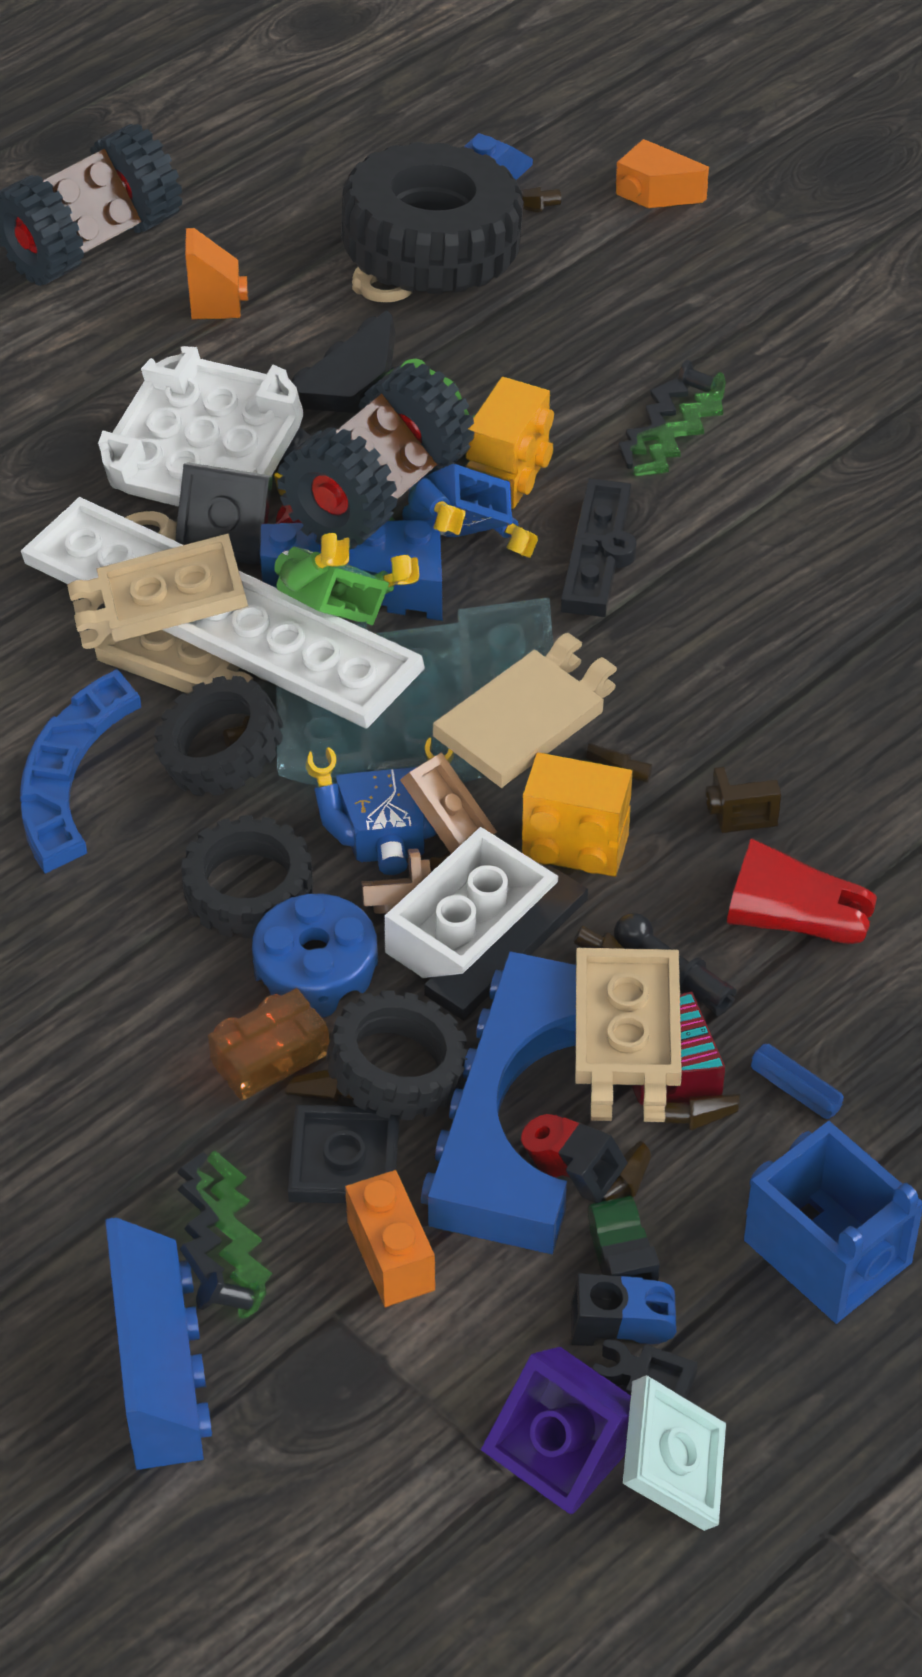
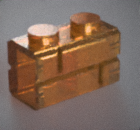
M296 988L282 996L279 994L268 996L259 1004L256 1010L239 1019L230 1017L220 1022L214 1029V1032L208 1034L210 1057L214 1067L224 1080L228 1081L231 1089L242 1101L326 1056L329 1046V1031L326 1022L314 1008H311L308 1000Z

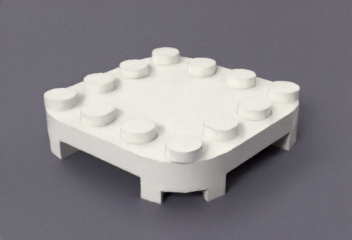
M181 346L182 354L167 357L158 363H155L150 358L141 368L145 381L113 433L102 431L98 442L102 462L110 485L130 495L179 507L184 463L190 462L272 476L297 433L303 417V408L297 387L288 378L286 370L272 365L269 372L264 374L200 359L197 347Z

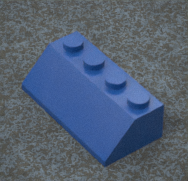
M117 1217L105 1219L125 1409L136 1470L204 1460L201 1438L211 1437L212 1429L208 1402L197 1404L195 1389L206 1387L202 1354L191 1355L189 1341L200 1339L196 1306L185 1308L183 1295L194 1293L191 1266L187 1260L179 1261L175 1239Z

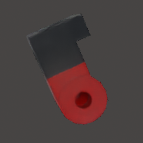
M551 1114L540 1115L532 1119L525 1126L521 1134V1142L538 1170L552 1177L564 1175L571 1178L582 1198L595 1203L602 1201L628 1164L611 1134L564 1117Z

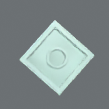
M647 1375L632 1381L623 1484L704 1531L718 1526L726 1423Z

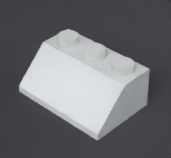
M480 827L385 915V953L422 978L463 974L558 882V876Z

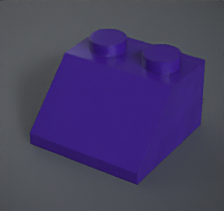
M562 1347L533 1353L524 1366L481 1451L564 1511L573 1514L626 1453L631 1395Z

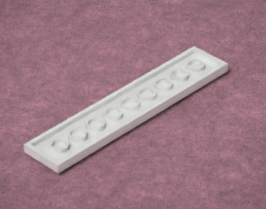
M79 497L21 550L25 564L69 584L76 580L98 578L96 568L183 545ZM239 571L248 607L163 629L167 633L366 729L425 669L422 655L338 616L319 612L277 590V588Z

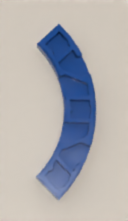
M118 669L100 677L71 698V704L57 717H51L46 723L28 754L20 788L22 820L28 844L34 858L45 874L87 854L86 842L78 832L70 811V792L75 772L88 749L101 734L126 715L141 708L139 694Z

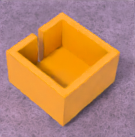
M501 377L473 418L474 424L468 428L474 431V438L468 444L471 447L466 453V459L470 461L466 468L509 481L511 487V509L516 507L523 494L528 495L531 492L536 474L541 467L546 468L552 457L553 443L549 442V431L553 424L554 411L550 409V390Z
M537 752L523 793L522 853L541 864H552L583 870L591 874L616 877L629 836L632 770Z

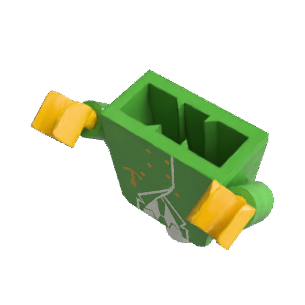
M328 533L321 537V553L294 546L289 551H284L278 556L274 566L276 574L279 575L276 584L277 590L319 612L373 625L384 596L394 590V585H408L418 581V558H410L409 555L392 557L391 574L383 570L375 575H371L348 564L349 538L337 540L335 533Z

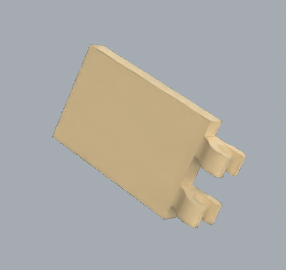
M229 534L96 568L98 578L76 580L67 585L70 599L74 605L76 628L80 633L82 646L85 649L99 646L111 633L114 642L248 607ZM102 603L105 604V608L97 610Z
M163 630L114 642L111 633L99 646L94 647L98 661L188 694L194 691L193 686L204 682L205 685L212 683L213 678L225 676L226 680H231L233 676H242L246 682L253 680V677L249 674L238 671L240 667Z
M565 633L556 640L546 656H543L534 649L433 723V737L499 787L503 788L533 765L537 752L548 754L603 712V698L615 689V683L610 681L608 677L616 672L617 667L601 657L591 664L582 680H576L568 673L574 671L581 664V659L573 653L582 647V642L571 634Z
M576 948L575 1084H591V1121H612L613 1084L644 1085V1122H665L666 1085L681 1086L682 1075L679 950Z

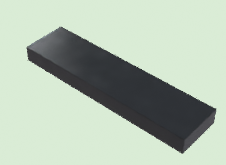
M549 865L546 869L558 876V882L463 974L430 978L424 984L425 996L464 1020L490 995L494 972L496 969L504 970L509 952L531 955L588 900V888Z

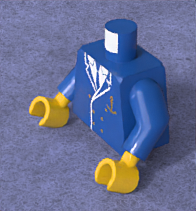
M451 464L422 477L409 488V504L403 509V520H435L433 528L440 531V535L446 537H460L494 529L504 538L511 537L506 547L507 549L531 558L538 537L534 533L518 527V521L512 516L509 481L457 464Z
M431 737L426 741L425 744V753L427 760H430L431 758L435 757L431 753ZM330 747L326 749V758L329 762V766L326 768H318L314 765L312 752L310 751L305 765L308 774L316 778L318 782V787H314L323 827L343 846H351L356 860L360 862L378 861L379 870L386 875H397L404 872L408 866V849L417 848L421 856L425 852V839L432 838L437 834L400 781L406 774L417 767L336 775V783H332L331 773L336 764L334 751ZM448 749L447 754L444 755L449 763L454 758V752L451 749Z

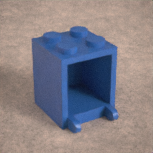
M827 1121L813 1133L810 1131L802 1133L792 1143L787 1153L774 1163L766 1161L753 1173L749 1182L750 1194L746 1210L747 1219L744 1241L835 1324L840 1322L912 1263L922 1215V1200L918 1198L917 1192L908 1183L902 1184L830 1121ZM808 1203L820 1213L813 1220L800 1211Z

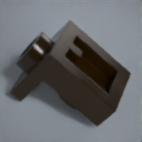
M714 768L713 786H706L705 797L709 815H717L721 833L778 826L781 791L777 780L729 785L725 768Z

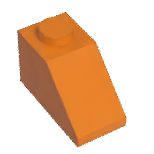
M643 139L617 161L616 195L646 208L703 203L707 199L709 166Z
M186 228L185 255L191 318H241V301H248L247 276H239L238 259L195 228Z

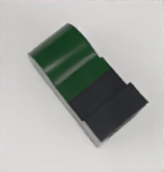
M627 1196L589 1204L588 1221L590 1233L602 1275L629 1277L643 1274L641 1277L643 1280L658 1281L660 1263L654 1246L650 1247L644 1227H641L639 1213L633 1197Z

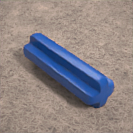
M763 1044L752 1056L751 1067L753 1070L824 1119H831L842 1107L844 1096L841 1092L772 1045Z

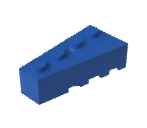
M435 520L387 521L361 545L358 544L354 549L349 550L348 564L371 575H375L383 570L391 574L392 557L409 555L410 558H418V581L414 584L394 585V590L384 596L381 604L382 606H387V613L405 615L407 609L427 612V619L443 621L440 531L433 528ZM303 523L261 524L260 558L262 582L277 588L276 584L279 575L276 574L274 567L276 559L282 552L289 551L294 546L321 553V545L316 542L317 535L313 532L309 536L305 535L301 531V528L304 526Z

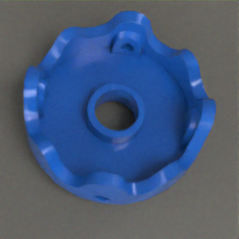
M304 894L278 903L266 912L259 921L252 938L255 981L263 980L272 998L279 1004L299 1003L307 1007L316 1017L330 1016L336 1011L339 1000L345 994L351 991L364 993L370 985L375 967L378 966L377 934L372 921L357 905L334 895ZM311 940H320L327 944L323 949L307 950L302 947Z

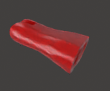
M751 838L733 891L727 924L799 932L834 942L857 944L863 942L870 927L868 918L874 913L877 896L867 888L824 873Z

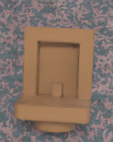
M417 848L408 849L409 878L361 881L362 902L364 906H373L374 913H388L431 873L429 859L421 860L420 852Z

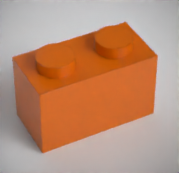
M393 1170L345 1186L347 1222L384 1307L435 1291V1254L397 1171Z

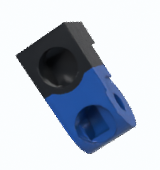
M578 1274L571 1299V1345L593 1346L595 1338L632 1339L642 1344H660L672 1339L677 1333L675 1290L671 1285L656 1280H643V1278Z

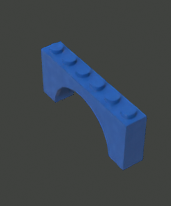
M510 951L504 970L496 969L490 987V999H493L491 1009L483 1008L481 1011L476 1034L480 1042L477 1049L469 1048L466 1058L468 1060H465L463 1078H466L467 1081L464 1090L456 1088L449 1111V1118L453 1119L450 1131L442 1130L439 1135L435 1160L440 1162L436 1173L428 1172L426 1174L421 1192V1203L428 1205L429 1227L553 1255L566 1212L567 1181L545 1174L525 1161L506 1138L498 1115L507 1091L526 1068L554 1051L576 1046V965Z

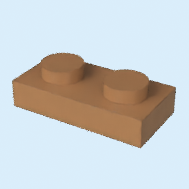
M442 752L400 779L451 854L480 827L493 835L497 833Z

